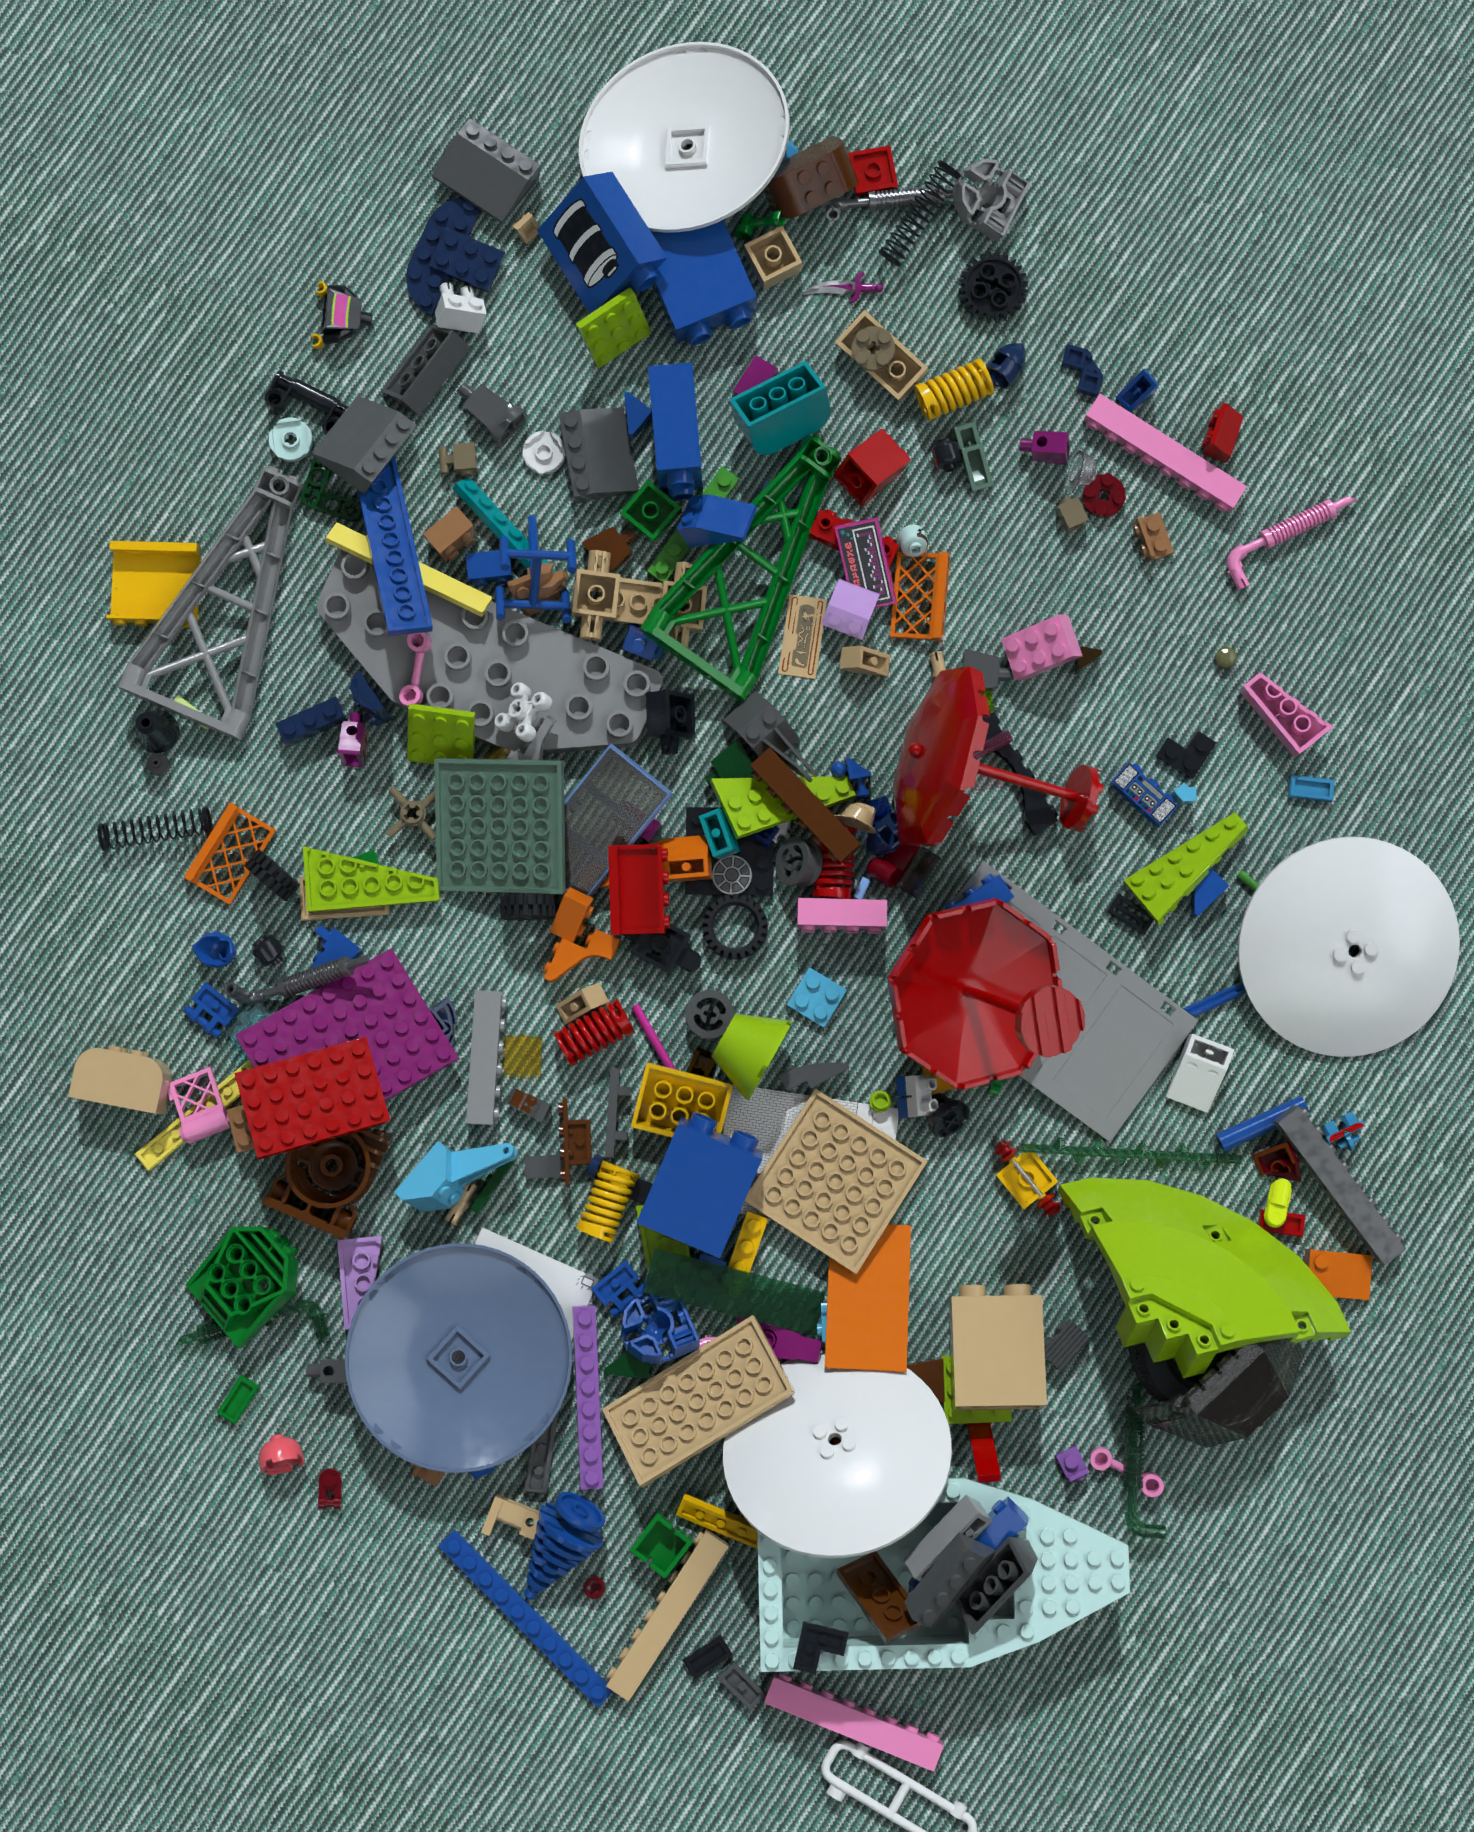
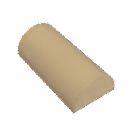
M864 310L835 343L854 360L851 346L857 332L869 326L885 328ZM891 334L895 343L893 360L882 370L865 371L893 397L901 401L913 391L914 385L920 383L927 373L928 367ZM872 343L871 346L867 347L871 354H875V351L880 349V347L876 346V343Z

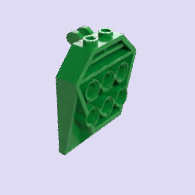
M262 1226L232 1227L185 1284L239 1349L296 1293L298 1260L295 1256L298 1254V1249L294 1246L290 1247V1240L287 1237L281 1238V1235L273 1228L268 1229ZM242 1251V1256L238 1260V1254ZM255 1266V1273L251 1275V1270ZM223 1270V1276L219 1279V1274ZM269 1282V1287L265 1291L264 1287L266 1283ZM236 1286V1292L232 1294V1290ZM250 1302V1307L246 1311V1304Z

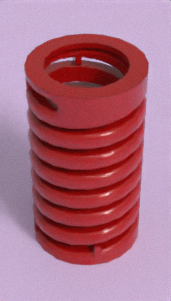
M844 826L852 835L857 833L858 829ZM824 845L820 846L823 855V865L818 879L813 884L816 889L812 892V898L851 899L852 887L847 886H851L853 880L830 876L853 877L854 872L851 870L832 868L853 869L854 863L846 861L843 864L839 861L834 863L826 854L829 850ZM853 854L847 861H853L855 855ZM829 885H846V887H843V886L834 887V886H829Z
M618 998L612 1004L610 1002L606 1003L608 1013L603 1007H599L598 1013L596 1011L590 1012L591 1018L588 1015L583 1016L584 1023L581 1019H576V1026L573 1023H569L568 1029L563 1026L560 1031L553 1032L572 1067L577 1065L578 1060L584 1061L586 1056H593L594 1051L596 1053L601 1052V1047L606 1049L609 1047V1043L611 1045L616 1044V1039L621 1041L625 1035L631 1036L636 1033Z

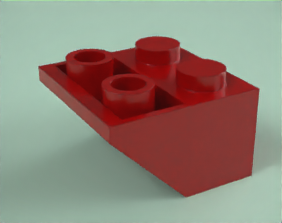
M1223 402L1219 409L1215 408L1207 427L1210 428L1201 444V447L1204 448L1202 455L1226 463L1232 455L1244 418L1227 403Z

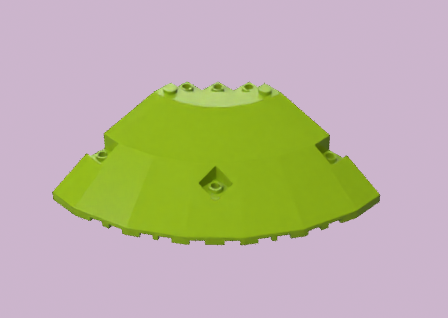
M1086 1178L1059 1185L1058 1190L1065 1207L1070 1208L1075 1222L1080 1223L1086 1239L1095 1240L1109 1265L1126 1306L1116 1325V1330L1123 1347L1145 1342L1153 1363L1175 1358L1183 1378L1205 1373L1215 1354L1264 1341L1286 1338L1292 1344L1310 1340V1342L1323 1339L1332 1341L1348 1337L1351 1334V1330L1338 1302L1304 1261L1254 1221L1202 1195L1149 1180ZM1091 1220H1096L1098 1224H1093ZM1211 1235H1216L1218 1239H1214ZM1298 1324L1302 1325L1304 1329H1300Z

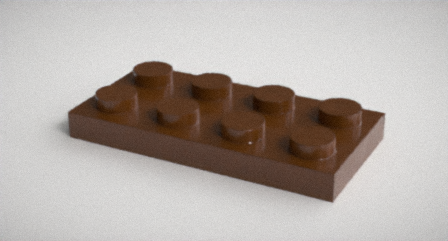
M877 1551L837 1569V1576L885 1644L923 1626V1624L912 1620L904 1603L909 1595Z

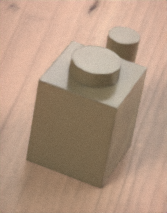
M474 442L452 444V455H448L447 447H439L440 474H449V466L454 465V470L460 477H472L473 474L478 473L477 450Z

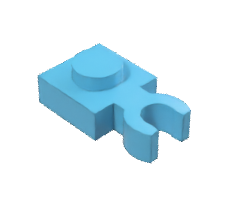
M820 1303L821 1323L816 1325L817 1337H821V1341L826 1342L827 1303Z

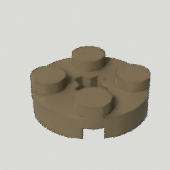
M869 326L859 330L854 337L851 346L852 355L856 363L864 370L879 371L893 360L895 343L890 332L878 326ZM872 343H876V346L880 347L879 350L875 351V354H871L870 350H867V347L871 346Z

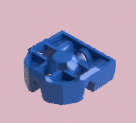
M675 1284L652 1292L649 1296L644 1297L643 1300L638 1298L632 1300L624 1310L620 1336L627 1352L641 1362L659 1365L699 1349L700 1339ZM650 1303L653 1312L647 1315V1313H644L642 1306ZM674 1311H675L676 1319H677V1321H678V1323H679V1325H680V1327L675 1328V1329H674V1319H673V1316L671 1315V1313L674 1312ZM644 1321L647 1324L646 1331L641 1328ZM638 1331L640 1337L628 1342L626 1335ZM664 1332H667L666 1338H662ZM667 1342L671 1354L667 1357H662L659 1345Z

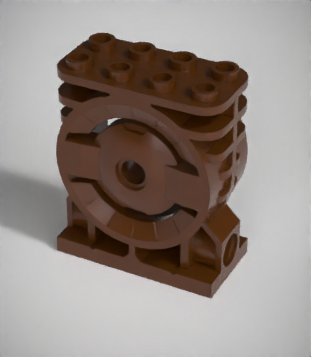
M368 1128L340 1136L350 1141L358 1149L362 1162L366 1164V1169L359 1166L358 1157L353 1148L341 1141L331 1140L323 1142L317 1147L309 1145L304 1149L298 1148L288 1151L285 1160L286 1174L274 1179L262 1204L343 1240L350 1239L359 1217L356 1202L369 1191L378 1169L381 1168L382 1160L387 1154L386 1151L393 1141L389 1139V1133L379 1129L371 1131ZM332 1159L338 1162V1168L334 1172H331L328 1168V1163ZM300 1161L308 1165V1172L312 1181L322 1189L330 1191L341 1190L350 1184L358 1187L356 1191L349 1189L340 1194L323 1193L311 1184L307 1177L306 1169L297 1165V1162ZM294 1194L308 1203L306 1209L296 1204H291ZM348 1205L350 1206L351 1211L346 1209ZM317 1208H336L330 1220L318 1215Z

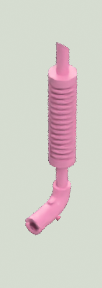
M1344 497L1332 503L1330 499H1327L1287 520H1283V522L1281 521L1268 529L1260 531V538L1244 546L1241 544L1234 548L1227 559V574L1230 573L1237 591L1250 585L1242 569L1243 565L1241 559L1246 557L1247 553L1262 546L1270 549L1321 523H1325V521L1337 517V510L1357 500L1351 497Z

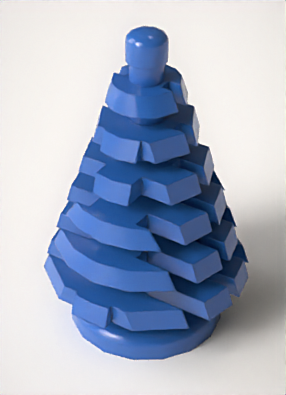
M573 1492L559 1493L555 1503H545V1506H541L534 1536V1546L531 1552L532 1559L529 1562L530 1571L527 1573L529 1585L524 1590V1595L528 1599H535L539 1591H545L551 1586L550 1584H553L572 1569L571 1567L575 1568L583 1559L589 1557L591 1553L602 1546L604 1541H602L603 1536L599 1530L602 1529L606 1520L602 1511L592 1501Z

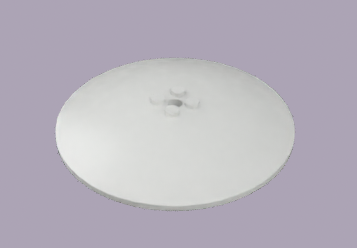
M687 42L652 51L634 60L615 74L604 85L590 105L584 118L579 138V161L583 177L613 172L650 231L662 233L684 232L718 223L740 211L764 190L778 170L785 155L790 132V117L784 93L774 75L763 63L750 54L728 45L711 42ZM687 144L693 145L691 149L683 150Z
M1366 837L1331 838L1316 842L1291 854L1270 871L1259 884L1248 903L1240 926L1238 938L1239 970L1244 988L1253 1007L1261 1018L1286 1040L1296 1046L1322 1055L1336 1057L1367 1055L1387 1049L1405 1040L1419 1030L1437 1011L1450 989L1457 969L1460 947L1459 926L1456 912L1445 887L1432 870L1416 856L1396 845L1378 839ZM1352 945L1359 946V953L1356 956L1349 955L1348 951Z
M821 1350L819 1362L817 1363L801 1359H790L782 1363L781 1366L796 1393L730 1433L724 1439V1474L729 1492L740 1513L752 1527L773 1543L790 1551L812 1557L848 1558L880 1550L902 1539L914 1530L934 1508L942 1495L950 1472L952 1444L949 1425L934 1393L922 1379L908 1368L907 1372L904 1373L825 1368V1350ZM838 1437L841 1439V1442L838 1445H831L829 1443L830 1439Z

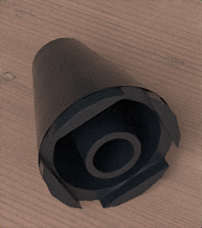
M152 710L140 714L136 719V738L145 750L151 753H163L176 745L180 735V728L176 719L170 713L163 710Z

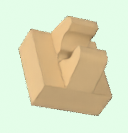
M529 212L526 215L522 214L521 219L517 223L514 222L512 224L521 240L526 244L538 234L537 230L540 228L534 216Z

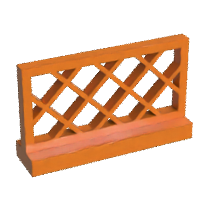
M897 551L894 583L897 603L892 606L890 638L943 642L951 558L949 552L923 553L917 557H909L903 552ZM902 557L912 558L916 564L908 571H905L901 566ZM926 559H936L935 567L929 572L921 565ZM919 566L926 575L916 583L909 574ZM905 577H908L914 585L904 593L899 586L900 582ZM929 578L934 584L933 588L926 594L919 585ZM918 588L924 596L914 604L907 595ZM906 598L912 607L902 614L898 609V603ZM927 599L932 604V607L928 613L923 615L917 606ZM915 609L922 618L912 625L906 619V616ZM904 619L910 628L904 633H895L896 625ZM925 620L930 626L929 634H920L915 628Z
M230 802L184 875V878L230 905L250 874V871L244 866L249 859L244 860L242 847L254 845L257 851V844L262 843L259 849L263 852L276 830ZM239 814L248 818L250 827L237 830L235 820ZM251 820L258 825L252 826ZM233 825L235 831L229 832L230 828ZM263 827L270 831L266 839L256 841L253 829ZM251 830L253 842L241 845L238 832ZM235 833L238 846L225 849L223 841L225 836ZM220 844H222V848H223V849L217 851V849L219 848ZM239 848L242 861L229 864L226 851ZM224 852L226 865L214 867L212 857L214 854ZM210 862L211 868L206 869L207 865ZM243 863L245 873L242 877L233 879L230 866ZM227 867L230 880L217 882L215 870ZM212 871L215 883L205 885L198 880L202 873ZM240 880L235 887L234 881ZM231 882L233 892L229 898H226L220 894L218 885ZM216 886L217 892L210 887Z

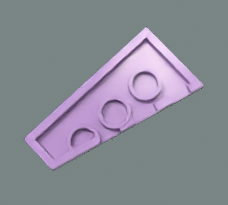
M383 1236L337 1240L344 1330L350 1328L352 1318L359 1303L376 1281Z

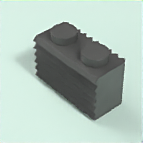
M1070 1319L1067 1322L1063 1320L1055 1328L1057 1333L1052 1339L1047 1337L1044 1340L1045 1358L1061 1372L1091 1339Z

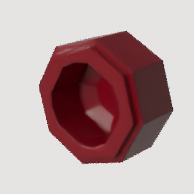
M597 1575L588 1577L583 1586L585 1595L591 1599L601 1598L606 1590L604 1580Z

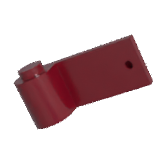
M902 844L898 847V850L885 855L883 859L880 857L871 859L867 864L868 876L889 888L894 887L921 846Z

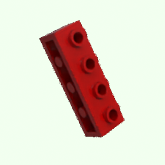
M820 509L809 532V538L840 552L834 527L855 521L848 518L843 520L837 517V514L831 510L826 509L823 511ZM885 536L883 542L890 569L899 549V544L896 543L895 539Z

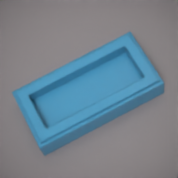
M1290 775L1288 798L1331 803L1333 802L1335 780Z

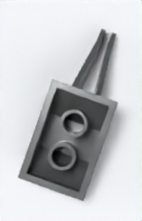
M753 692L723 720L725 725L756 758L760 757L770 747L791 770L805 778L809 783L812 782V778L796 762L785 755L790 750L809 773L815 778L818 776V773L793 747L800 741V738L778 710L758 692Z

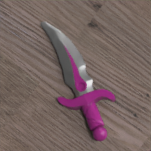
M860 272L856 276L855 282L849 280L844 282L838 280L826 281L810 287L802 295L817 293L844 295L852 292L855 295L850 299V303H854L860 297L861 292H875V290L882 292L883 285L877 284L875 286V284L860 283V279L865 275L864 272Z

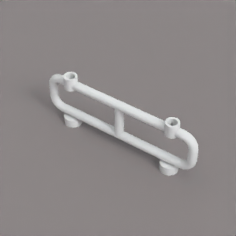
M840 1740L831 1746L823 1759L821 1773L824 1779L830 1783L826 1793L840 1802L848 1794L909 1832H927L896 1813L909 1789L948 1811L954 1817L967 1823V1832H977V1823L966 1812L968 1808L966 1805L958 1800L952 1804L870 1754L868 1752L869 1747L864 1743L857 1741L855 1745L850 1741ZM845 1749L851 1752L857 1758L864 1760L902 1783L889 1808L831 1773L830 1766L840 1750Z

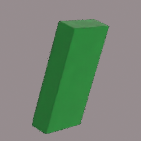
M241 1374L218 1409L217 1414L236 1425L261 1386Z

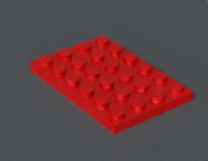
M367 1037L234 1073L258 1160L391 1122Z

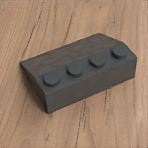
M469 119L455 136L432 174V178L503 224L539 180L540 164L472 119Z
M357 396L314 449L311 456L365 495L411 436L417 424L399 411Z
M624 408L579 409L558 413L576 503L638 492L639 486Z

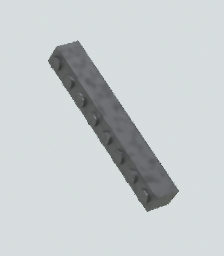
M1291 1106L1272 1122L1284 1138L1290 1142L1292 1149L1376 1261L1385 1266L1406 1250L1402 1245L1404 1240L1396 1231L1393 1232L1390 1229V1221L1383 1213L1379 1214L1376 1210V1202L1370 1196L1364 1194L1362 1191L1364 1187L1357 1178L1353 1179L1349 1174L1351 1171L1349 1166L1343 1160L1340 1161L1335 1155L1337 1150L1330 1142L1326 1143L1322 1138L1324 1135L1322 1130L1316 1124L1313 1126L1309 1118L1311 1116L1304 1107Z

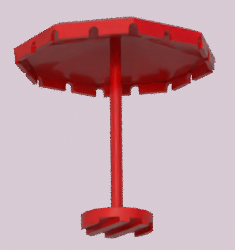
M971 666L940 671L907 725L896 769L892 792L899 843L910 846H938V842L942 843L954 824L953 820L948 819V817L951 815L959 816L970 798V795L965 794L964 790L966 788L974 789L977 774L1061 798L1060 820L1063 827L1078 832L1086 830L1087 827L1083 826L1088 822L1091 815L1097 814L1099 805H1096L1098 793H1103L1104 787L1103 784L1099 783L1098 772L1101 771L1083 764L1073 771L1064 788L980 763V760L974 758L973 753L976 750L983 752L989 723L984 722L982 716L987 718L990 716L987 697L979 694H984L986 691L983 673Z
M997 898L927 914L887 977L898 1050L953 1088L963 1090L990 1083L989 1080L999 1081L1021 1075L1024 1069H1030L1038 1055L1052 1057L1071 1051L1072 1045L1077 1041L1080 1032L1084 1031L1085 1012L1081 1001L1070 991L1063 988L1062 980L1057 976L1060 966L1057 946L1052 941V936L1033 922L1026 920L1022 914Z

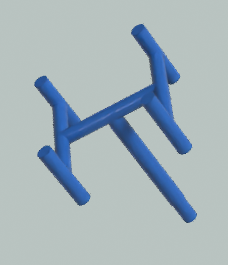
M530 515L528 516L529 550L509 549L508 537L501 536L499 539L501 570H509V558L529 559L531 576L529 600L504 599V588L497 586L495 588L496 619L499 621L505 619V608L562 610V621L570 623L571 610L568 589L561 590V601H538L542 559L566 560L568 572L571 574L577 572L575 541L573 539L566 541L567 552L539 550L536 516Z

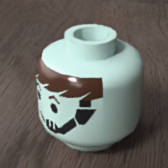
M915 524L908 525L900 531L898 541L905 555L917 557L927 550L928 539L925 530L921 526Z

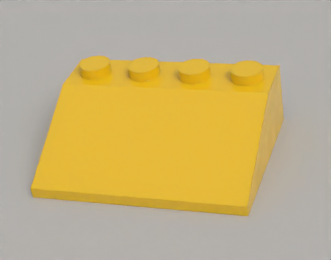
M647 1062L631 1127L673 1137L680 1118L683 1117L690 1120L692 1113L697 1112L717 1121L715 1131L722 1134L733 1084Z

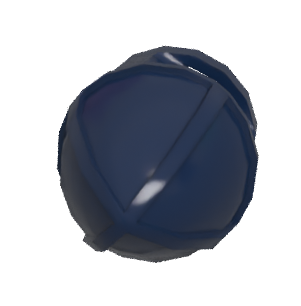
M1007 344L994 353V358L986 365L994 384L1001 388L1009 389L1023 373L1026 359L1023 344Z
M889 812L881 820L875 822L872 827L876 830V833L867 832L865 839V849L869 854L887 855L898 850V847L902 844L899 843L895 813Z

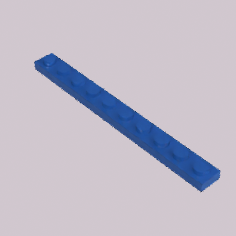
M456 1529L443 1540L438 1547L597 1707L614 1692L606 1687L607 1682Z

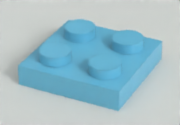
M809 967L788 1001L787 1006L824 1028L847 989Z

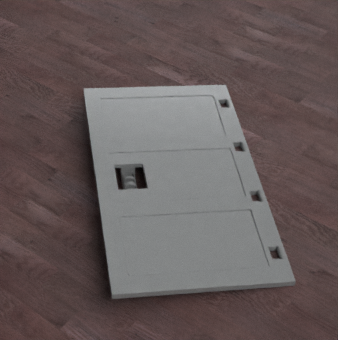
M982 861L956 896V902L964 897L962 895L964 891L972 886L975 889L982 884L980 881L987 875H1000L1005 884L1011 888L1010 891L1014 896L1006 904L1022 914L1026 920L1033 922L1052 936V941L1057 946L1060 966L1057 976L1062 980L1063 988L1070 991L1081 1001L1085 1012L1084 1031L1080 1032L1077 1041L1072 1045L1071 1051L1052 1057L1038 1055L1030 1069H1024L1022 1071L1023 1074L1019 1076L1100 1136L1111 1142L1198 1020L985 861ZM1055 921L1065 928L1062 934L1051 928ZM1109 962L1120 969L1116 975L1106 969ZM1164 1002L1174 1009L1170 1015L1160 1009Z

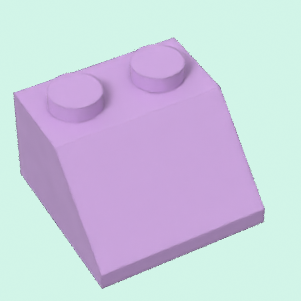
M839 579L821 625L862 640L880 594Z

